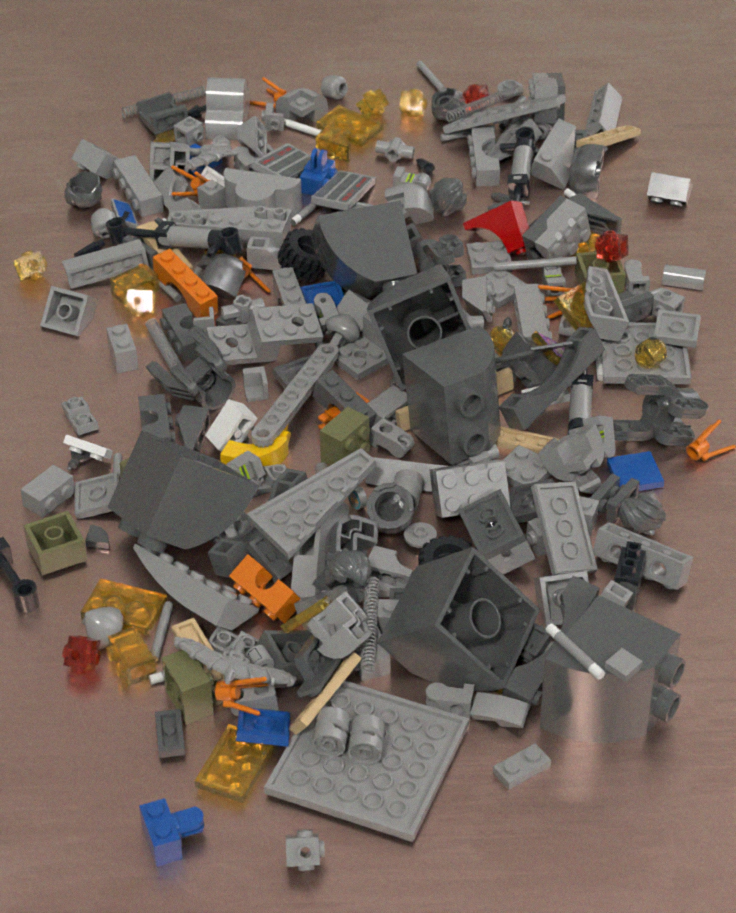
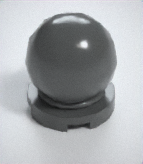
M383 483L375 487L366 502L368 518L378 522L379 532L397 534L405 530L412 522L414 516L413 498L407 489L396 485V483Z

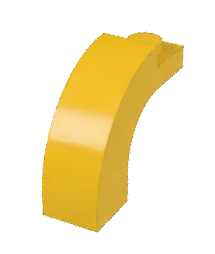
M288 425L276 437L274 443L268 447L264 446L262 448V446L258 447V445L255 446L254 444H244L229 440L220 454L221 462L227 464L244 452L250 451L260 458L263 466L281 464L289 455L288 443L291 432L288 431Z

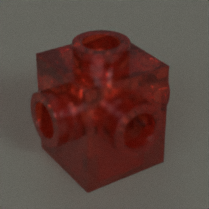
M472 84L463 92L466 104L489 96L487 84Z
M605 231L603 235L596 238L595 250L597 251V258L605 259L606 262H615L628 256V235L616 234V231Z
M70 635L68 643L64 646L62 652L63 665L71 667L72 672L86 674V670H94L95 666L99 664L101 652L99 651L101 640L80 635Z

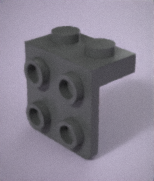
M630 291L618 294L629 322H636L652 316L654 295L650 292L638 296L633 295Z

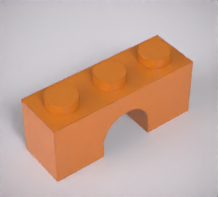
M248 554L229 575L235 582L233 587L242 595L247 592L256 607L259 608L263 605L266 608L263 612L273 621L278 618L285 624L296 611L294 603L301 598L279 579L272 587L265 589L266 584L273 576Z

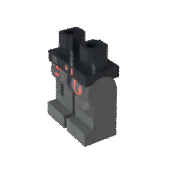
M628 541L626 547L621 549L614 582L633 592L626 608L635 611L646 551L641 550V543Z

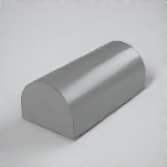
M665 264L662 285L703 290L706 270Z

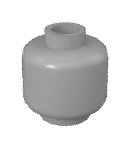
M328 75L321 83V92L326 98L340 100L348 91L347 82L341 76Z
M101 208L94 212L91 216L93 234L103 239L109 238L106 222L115 218V213L106 208Z

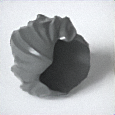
M446 88V91L435 92L431 100L432 114L439 120L447 121L446 114L448 111L466 105L463 92L455 88Z
M83 171L72 177L69 183L66 184L64 197L66 202L72 206L75 205L81 209L90 208L99 200H102L100 177L95 173Z
M443 178L436 182L429 191L434 211L442 213V216H449L459 212L467 204L466 193L463 194V183L460 179Z
M653 491L649 493L641 492L636 499L624 498L620 502V519L623 525L634 533H645L654 536L655 530L661 527L663 520H666L665 511L662 509L663 506Z
M343 548L342 552L336 551L333 554L330 552L327 554L325 584L328 587H336L350 582L353 583V586H363L369 580L371 565L364 552L349 551L347 548Z

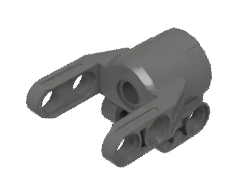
M443 235L439 238V241L425 239L417 243L413 248L412 253L417 274L441 264L450 276L453 286H462V280L467 279L466 271L461 265H448L452 264L455 258L464 255L463 243L456 235Z
M194 325L188 332L196 341L197 347L194 350L199 356L185 369L177 363L169 370L172 376L159 363L154 361L149 363L146 368L173 397L191 401L196 400L204 408L217 410L223 407L228 399L232 398L236 387L235 380L226 372L227 366L224 363L223 355L219 348L204 332Z
M629 374L624 383L625 387L637 395H646L642 404L643 414L640 420H613L615 440L647 441L655 437L658 442L668 446H688L695 438L694 431L690 428L691 425L684 424L681 418L700 419L705 416L709 407L705 401L700 399L697 391L693 388H676L672 382L661 375Z

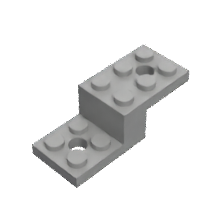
M313 303L252 308L248 324L206 327L205 334L219 348L226 365L276 361L281 345L316 343L323 340V334ZM292 322H298L302 326L297 327L296 325L292 324ZM226 343H234L236 347L232 348L226 345Z
M368 313L363 315V336L355 342L339 348V357L334 362L357 381L389 364Z

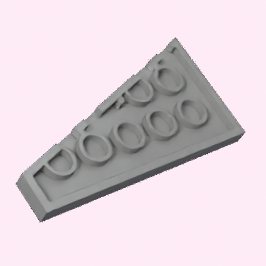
M565 94L484 108L481 111L478 110V112L466 115V117L463 116V118L443 126L444 133L466 130L476 126L483 127L492 122L495 125L504 122V119L524 116L533 112L536 114L545 111V109L553 111L559 109L560 105L566 102Z
M360 448L247 513L248 521L287 559H290L376 467L375 460Z

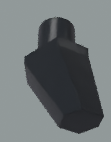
M206 105L194 106L187 111L188 117L196 118L202 116L203 113H206Z
M422 158L417 159L416 162L422 172L432 177L435 170L434 164Z
M102 239L92 242L74 253V257L99 251L105 246V242Z

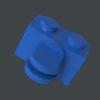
M313 149L311 160L305 165L304 171L300 175L301 192L303 194L314 195L338 172L335 168V160L327 159V150Z
M165 798L139 805L142 828L156 867L183 859L181 839L202 833L204 830V817L201 809L191 807L171 813Z

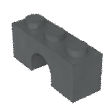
M182 303L161 309V328L163 331L166 330L169 342L174 343L177 355H181L184 362L197 359L199 356L194 350L197 347L196 341L188 332L193 327V316L187 305Z
M333 370L316 380L312 396L326 410L334 405L340 412L346 407H350L369 417V428L371 430L377 413Z
M165 394L138 397L142 430L176 443L175 432L170 431L174 430L172 416L168 417V415H172L170 402L165 401Z

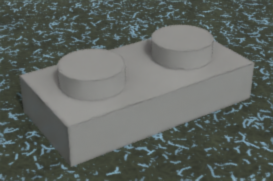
M534 743L494 765L493 773L510 790L551 767V759Z

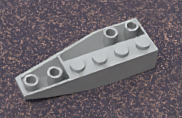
M249 206L171 211L167 221L175 222L176 226L215 230L236 227L239 232L242 249H247L250 236L268 237L273 239L279 246H282L286 235L290 232L292 209Z
M344 502L339 505L294 554L291 590L301 599L321 593L312 583L325 569V547L329 530L337 521L349 515V506Z
M135 543L133 548L140 560L166 592L184 607L212 624L233 630L258 613L259 608L251 604L252 599L242 594L237 596L235 589L224 584L221 587L220 584L206 579L203 574L189 570V566L173 561L174 557L166 553L155 552Z

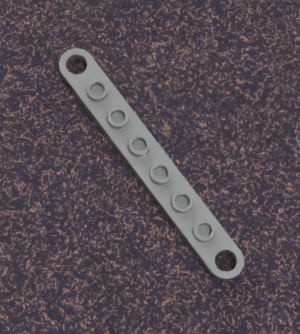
M322 344L316 349L253 429L251 438L255 446L258 445V447L262 446L263 448L274 443L276 437L282 433L312 394L316 380L327 374L333 363L338 359L339 349L336 345Z

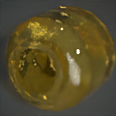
M509 325L496 326L490 332L494 349L501 356L508 341L515 334V331Z
M649 337L635 348L636 362L647 369L654 368L665 361L667 357L665 343L656 337Z

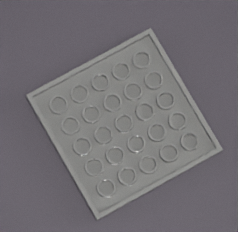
M344 680L323 706V708L338 707L346 711L351 717L344 753L337 757H326L318 754L313 749L312 739L316 729V715L305 729L292 736L264 786V792L267 795L413 842L467 731L469 718ZM363 714L377 716L385 724L382 757L378 762L370 765L356 763L348 756L352 721L355 717Z

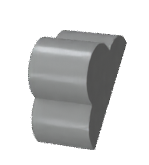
M208 78L206 86V139H214V137L225 135L228 140H237V127L246 122L251 100L246 78Z
M225 168L226 208L264 206L292 209V217L302 210L301 179Z

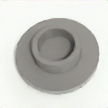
M505 80L498 84L497 90L499 92L516 84H519L522 88L523 86L515 80Z
M413 523L404 531V539L407 544L416 548H423V545L426 542L430 543L432 538L437 539L436 529L428 523Z

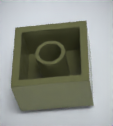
M617 250L576 253L577 265H575V275L583 298H585L587 269L589 266L608 269L617 293L624 292L626 274Z
M346 407L320 430L321 463H326L329 467L360 448L368 454L370 451L369 417L350 407Z
M69 511L23 525L27 546L42 575L87 561L85 540Z
M184 650L162 657L165 692L175 709L181 710V719L187 726L214 715L213 704L216 701L211 687L214 686V681L209 672L205 673L203 663L197 659H190L189 654Z

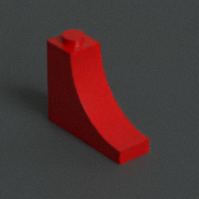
M509 201L463 223L465 231L476 232L487 229L495 233L502 240L507 252L510 254H516L517 256L527 254L522 235L529 229L522 202Z

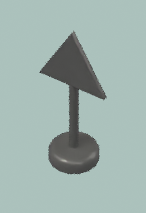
M573 341L531 347L530 351L497 357L495 362L500 363L537 355L540 352L544 353L571 345Z

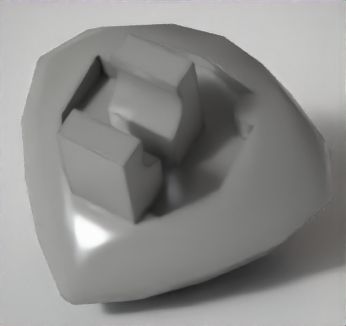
M339 314L326 320V328L333 335L329 344H334L339 349L345 346L346 343L355 342L359 339V327L355 319L350 315Z
M102 607L85 613L81 623L85 625L89 641L95 649L106 648L121 634L123 616L119 609Z

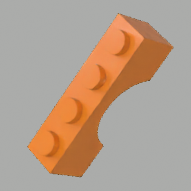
M170 248L153 256L154 275L165 286L173 283L178 287L187 302L190 312L196 318L210 317L209 307H213L214 315L218 313V296Z

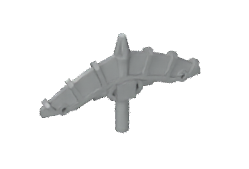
M225 135L214 137L213 144L203 145L201 148H190V156L197 157L190 159L185 168L195 170L196 167L201 165L208 166L210 162H218L222 157L236 156L238 151L231 150L230 141Z
M175 637L174 646L187 652L190 659L199 660L207 665V669L210 671L214 669L224 674L225 684H230L235 678L266 677L267 681L262 683H267L268 686L286 684L287 687H291L297 677L284 670L251 664L250 660L243 654L246 644L241 640L236 642L234 650L230 652L224 651L223 653L213 651L193 639Z

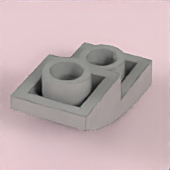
M73 397L61 403L67 419L78 436L99 429L98 421L90 413L89 405L82 397Z
M284 464L263 466L266 474L259 479L257 477L250 479L259 485L254 496L272 492L274 482L287 469Z
M217 626L208 642L214 651L223 653L224 651L230 652L234 650L237 641H244L246 647L243 654L246 657L248 650L256 646L259 639L243 631L237 636Z
M477 692L470 715L475 720L496 721L502 727L523 728L530 705L526 702L501 695Z

